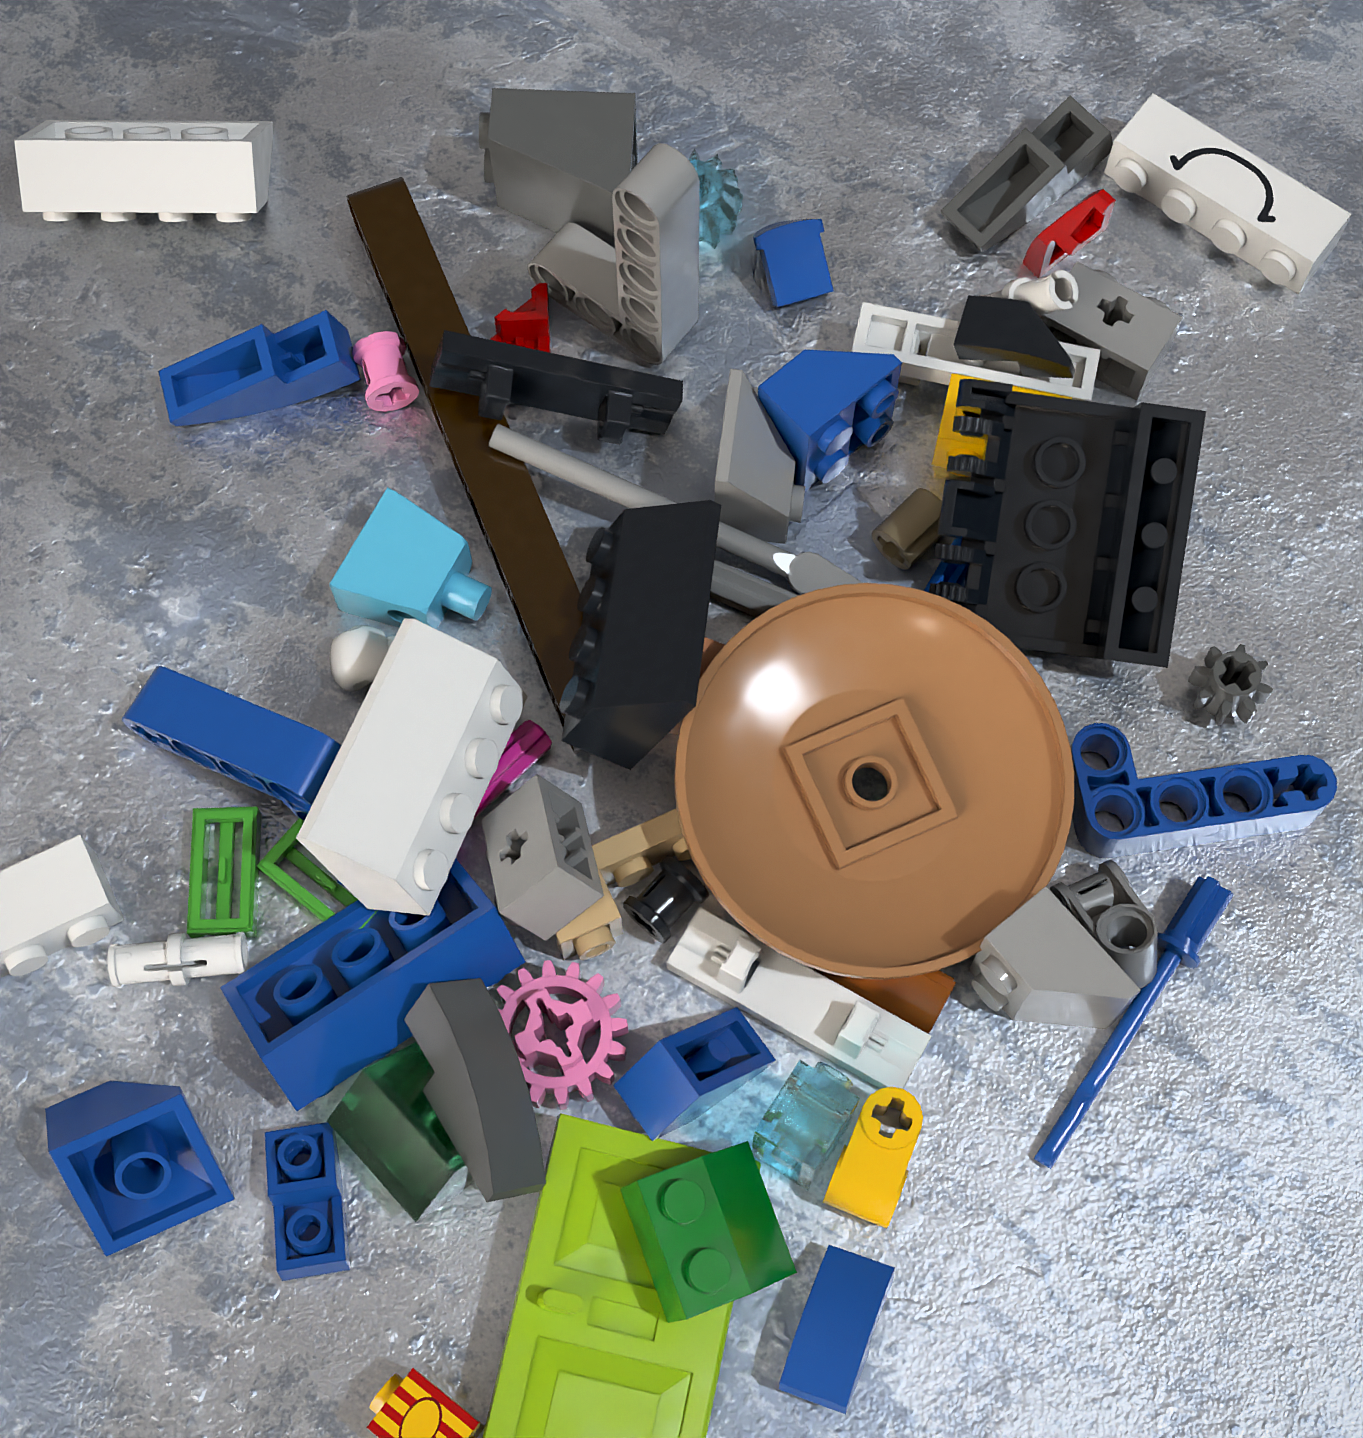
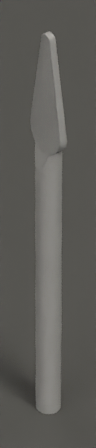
M497 424L491 436L489 447L630 509L677 504L675 501L500 424ZM719 521L716 547L786 577L790 587L801 595L837 585L863 583L817 553L803 552L795 555Z

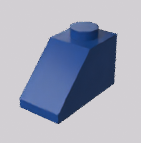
M735 1007L659 1040L613 1086L628 1106L631 1115L642 1126L649 1138L654 1141L694 1121L767 1069L776 1059L739 1008Z

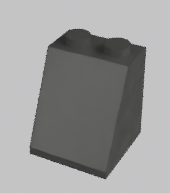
M492 88L490 112H480L479 147L480 149H485L484 180L485 183H494L497 207L556 233L564 224L568 222L575 223L615 248L613 190L638 164L635 93Z

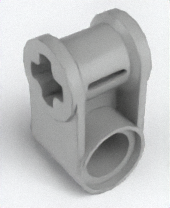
M1110 859L1099 864L1097 873L1069 886L1060 882L1050 887V891L1140 989L1152 982L1157 973L1158 925L1154 916L1147 910L1133 891L1126 875L1116 862ZM1121 946H1133V947H1135V948H1133V949H1121V948H1119V947H1121Z

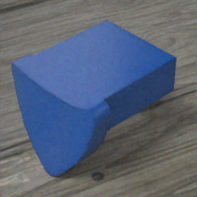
M797 219L773 223L754 234L755 248L760 252L773 306L780 307L834 291L820 233L824 232L822 219Z

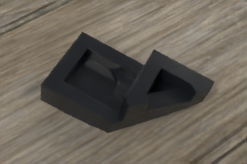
M968 295L953 344L959 359L1018 362L1022 375L1028 377H1074L1075 369L1071 358L1029 302Z

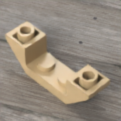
M677 808L592 845L604 896L555 934L558 949L563 960H567L575 955H578L580 960L599 956L616 944L615 937L623 934L622 918L607 886L617 882L619 887H626L645 879L654 871L652 866L662 862L666 856H676L679 861L691 859L682 833Z

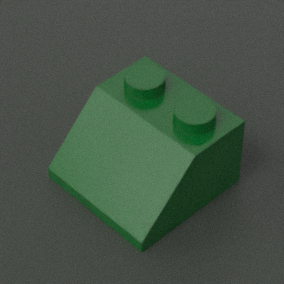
M748 1141L639 1179L620 1189L668 1323L687 1320L750 1295L797 1273Z

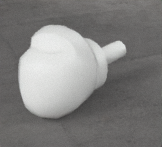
M356 625L348 631L341 633L332 640L329 662L334 681L345 691L353 692L362 689L369 683H373L395 636L385 637V633L382 630L368 625Z

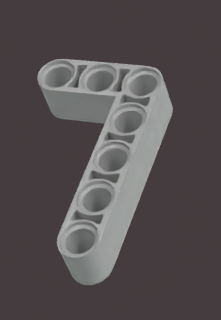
M658 143L654 145L613 190L615 248L583 227L568 222L534 257L527 268L530 277L536 285L538 283H548L550 298L639 358L654 365L661 364L699 319L700 181L692 163L681 152L667 144Z

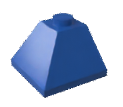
M110 1080L45 1108L48 1152L106 1257L235 1199L234 1192L180 1086Z

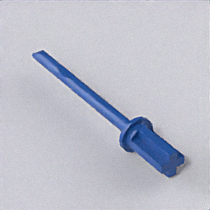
M1199 876L1163 933H1158L1157 949L1162 954L1157 961L1155 977L1152 982L1140 989L1141 991L1129 1005L1038 1150L1034 1160L1050 1169L1053 1168L1179 964L1193 969L1199 966L1201 959L1197 954L1233 898V893L1221 887L1218 880L1209 876L1206 879Z

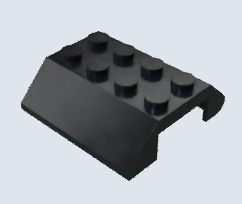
M960 379L956 408L980 414V418L954 416L952 431L960 433L965 437L984 439L985 447L983 460L977 456L967 454L948 457L947 471L969 476L971 481L945 480L937 534L962 539L961 546L936 544L934 558L941 559L943 563L967 564L964 587H961L958 583L940 581L937 584L930 583L929 593L941 596L969 609L1003 633L1017 648L1168 668L1206 411L1144 402L1132 408L1012 391L1013 384L976 379Z

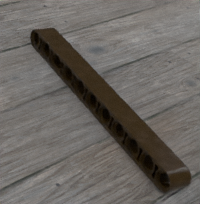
M399 177L347 195L348 206L362 244L400 336L404 339L407 353L563 728L566 714L560 711V701L573 675L575 662L569 660V650L582 623L583 612L577 609L580 591L525 462L489 447L491 436L497 424L510 429L505 415H503L501 421L478 416L479 396L429 386L431 365L444 330L470 335L404 179ZM570 745L575 754L584 751Z

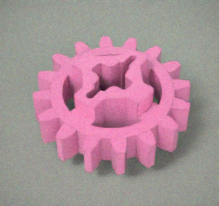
M551 960L544 961L542 968L543 977L533 979L532 975L523 967L518 970L521 984L519 989L514 991L504 985H500L497 988L499 998L504 1004L503 1009L498 1010L510 1038L513 1025L519 1013L525 1006L529 1011L525 1030L514 1036L515 1040L512 1043L517 1052L527 1087L530 1088L533 1107L539 1108L544 1102L546 1094L555 1095L560 1110H565L568 1108L569 1093L577 1090L587 1102L594 1099L591 1086L593 1080L597 1078L609 1085L615 1080L614 1073L607 1064L608 1060L625 1061L626 1047L619 1042L613 1041V1038L629 1033L627 1019L610 1017L621 1007L619 995L616 993L601 998L600 994L604 987L603 976L597 973L586 983L582 982L579 963L572 962L564 976L556 975ZM549 994H566L580 1000L573 1004H568L552 999ZM542 1013L547 1015L551 1024L555 1023L558 1029L561 1031L565 1030L569 1057L565 1056L560 1046L556 1047L551 1039H546ZM601 1027L597 1050L586 1064L582 1055L585 1040L595 1035V1030ZM538 1065H544L560 1070L563 1076L547 1077L530 1070Z

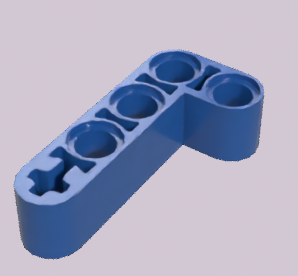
M156 666L122 717V722L143 739L162 749L282 800L298 818L300 817L304 821L342 746L331 737L312 727L163 666Z
M1107 723L1087 725L1076 734L1070 746L1074 769L1073 825L1080 846L1089 854L1098 858H1117L1299 830L1308 827L1317 819L1334 799L1337 791V778L1332 768L1324 760L1313 755H1296L1138 779L1131 748L1126 736L1114 726ZM1084 752L1101 754L1107 759L1110 769L1095 770L1089 767L1083 761L1081 754ZM1293 785L1295 791L1286 792L1289 786ZM1233 792L1241 795L1249 806V812L1233 810L1226 804L1223 793ZM1305 794L1308 795L1309 800H1306ZM1172 802L1179 805L1184 810L1187 821L1175 822L1168 819L1162 813L1159 803ZM1109 811L1116 814L1121 819L1124 830L1111 832L1104 829L1098 823L1095 813Z

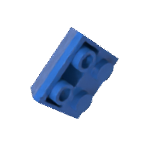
M805 349L758 386V398L795 460L794 485L805 486L806 492L819 480L824 484L830 482L845 468L849 461V456L864 444L867 447H872L888 434L894 423L892 417L895 401L899 395L897 388L902 362L894 354Z

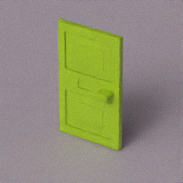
M562 1113L557 1116L545 1168L546 1184L539 1193L482 1438L707 1437L734 1301L687 1320L668 1323L620 1189L639 1179L713 1152L659 1138L652 1141L648 1135ZM755 1160L760 1172L761 1163Z

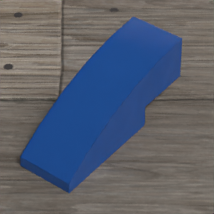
M327 310L276 333L271 332L263 324H260L159 370L158 373L170 423L178 427L250 416L312 399L361 380L358 365L353 359V347L348 329Z

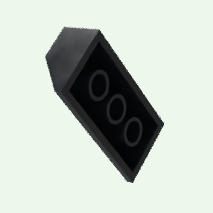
M712 500L624 509L608 529L601 527L594 534L586 552V562L592 564L590 576L582 588L577 603V609L583 612L582 623L569 650V660L575 662L573 675L560 701V711L566 714L562 742L631 770L696 706L721 504Z

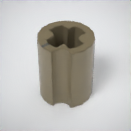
M916 489L872 531L873 542L881 554L900 569L907 570L913 566L943 537L937 534L942 501L926 489Z

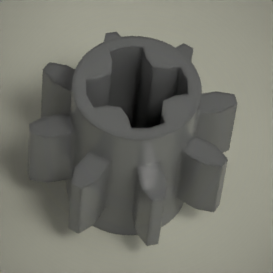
M1242 644L1235 651L1224 654L1215 646L1211 647L1204 658L1206 667L1195 666L1188 679V682L1192 685L1201 687L1200 694L1192 705L1193 708L1201 709L1204 707L1207 712L1215 716V723L1218 726H1221L1226 718L1236 715L1245 724L1249 723L1257 712L1255 703L1264 704L1273 691V688L1269 685L1260 683L1262 673L1268 666L1267 661L1257 662L1252 656L1245 653V645Z

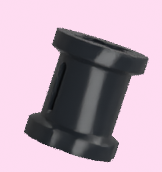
M666 856L659 864L662 871L637 898L629 896L623 902V908L628 915L651 937L663 944L671 937L670 928L694 902L703 903L709 896V892L702 882L682 863L670 856Z

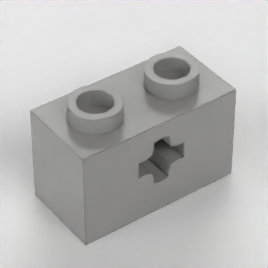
M1077 261L1069 272L1075 278L1078 285L1079 294L1077 302L1072 304L1073 307L1071 309L1042 315L1041 319L1059 342L1101 350L1096 379L1138 400L1171 348L1183 317L1171 311L1162 301L1152 297H1144L1118 283L1109 273L1102 270H1093Z
M536 774L481 819L487 847L485 855L491 868L496 894L494 897L495 906L500 915L510 925L514 927L522 926L547 941L604 896L582 803L540 775Z

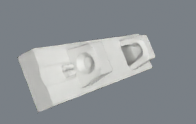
M867 302L862 303L851 352L894 354L902 362L899 382L918 386L921 379L949 385L951 374L954 373L1071 397L1074 400L1091 402L1101 351L1099 349L1059 342L1072 360L1075 369L1074 377H1028L1022 375L1019 364L1015 361L959 359L953 344L960 321ZM928 342H930V343H929V347H928L927 356H925V355H926L927 346H928Z
M701 907L698 908L667 961L668 970L730 1005L738 1007L739 1010L880 1089L886 1087L904 1089L932 1037L809 967L781 955L757 938ZM755 960L759 961L760 963L747 986L744 987L752 963Z

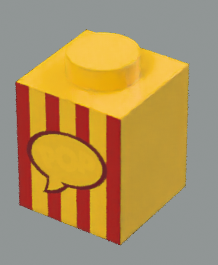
M412 1368L404 1379L399 1374H394L380 1389L369 1406L376 1413V1416L366 1427L378 1438H477L485 1428V1425L422 1373Z

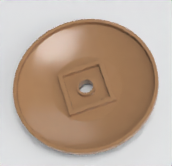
M858 583L817 589L793 597L770 608L749 622L727 642L713 658L700 678L696 706L683 719L675 754L674 786L676 807L682 833L692 860L715 898L737 923L776 952L805 966L840 976L879 980L909 978L936 972L982 951L980 945L987 934L1048 885L1064 852L1071 827L1074 806V769L1071 748L1062 717L1042 677L1010 639L988 621L946 598L904 586ZM861 768H873L879 771L887 782L885 797L878 801H867L861 798L853 788L852 778L854 772Z

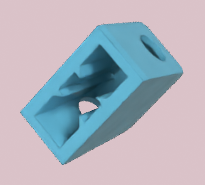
M388 487L329 584L339 610L399 628L404 618L416 619L437 629L448 609L477 621L486 610L492 593L490 586L468 577L473 562L469 544L464 537Z

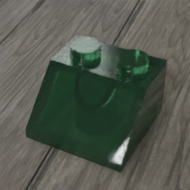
M417 1041L363 1069L327 1119L330 1126L415 1222L458 1196L474 1181L422 1091L435 1072Z

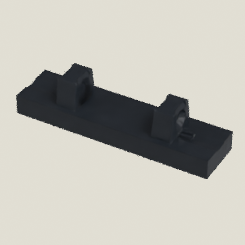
M444 330L430 372L429 386L479 396L478 416L501 421L505 407L509 403L598 421L597 440L617 445L622 443V437L626 429L629 428L665 435L673 415L677 412L683 401V381L447 330Z

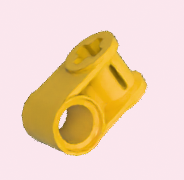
M886 1087L878 1089L868 1097L862 1107L848 1146L844 1145L822 1203L883 1228H888L909 1170H906L922 1128L923 1115L921 1106L912 1094L902 1088ZM888 1107L896 1108L901 1112L899 1123L908 1128V1131L897 1129L893 1133L892 1138L879 1134L881 1122L871 1117L872 1114L884 1116Z

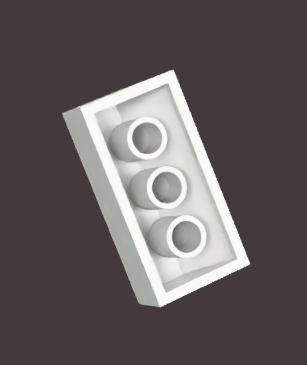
M45 120L14 140L23 212H42L43 219L47 221H69L79 218L78 212H100L101 220L119 222L133 220L136 218V212L158 213L159 220L165 222L194 219V213H216L218 221L243 222L252 219L251 213H258L268 201L273 121Z
M404 618L296 839L367 909L430 916L439 893L446 883L449 871L466 833L473 823L475 813L489 782L498 767L499 760L516 722L522 714L528 696L497 658L416 619Z

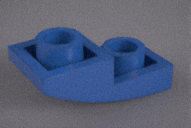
M333 1122L265 1132L268 1197L274 1211L276 1267L281 1280L286 1281L351 1270L344 1194Z
M832 1245L828 1246L796 1330L779 1382V1390L846 1415L869 1355L872 1335L893 1283L895 1267Z

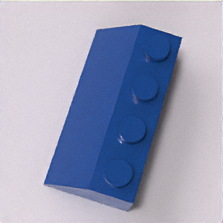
M455 858L446 883L439 893L430 916L367 909L357 900L221 986L220 989L259 1057L297 1112L317 1098L327 1095L335 1086L372 1062L385 1057L392 1049L412 1037L413 1034L404 1018L428 984L481 978L487 988L498 983L505 975L526 961L495 905ZM376 912L363 928L359 929Z

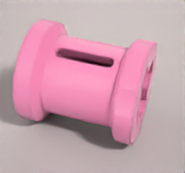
M383 331L373 333L357 341L352 349L353 359L363 368L368 385L364 395L366 403L370 409L375 411L387 412L403 408L412 403L419 394L415 378L408 375L403 359L406 351L404 339L399 337L396 332Z

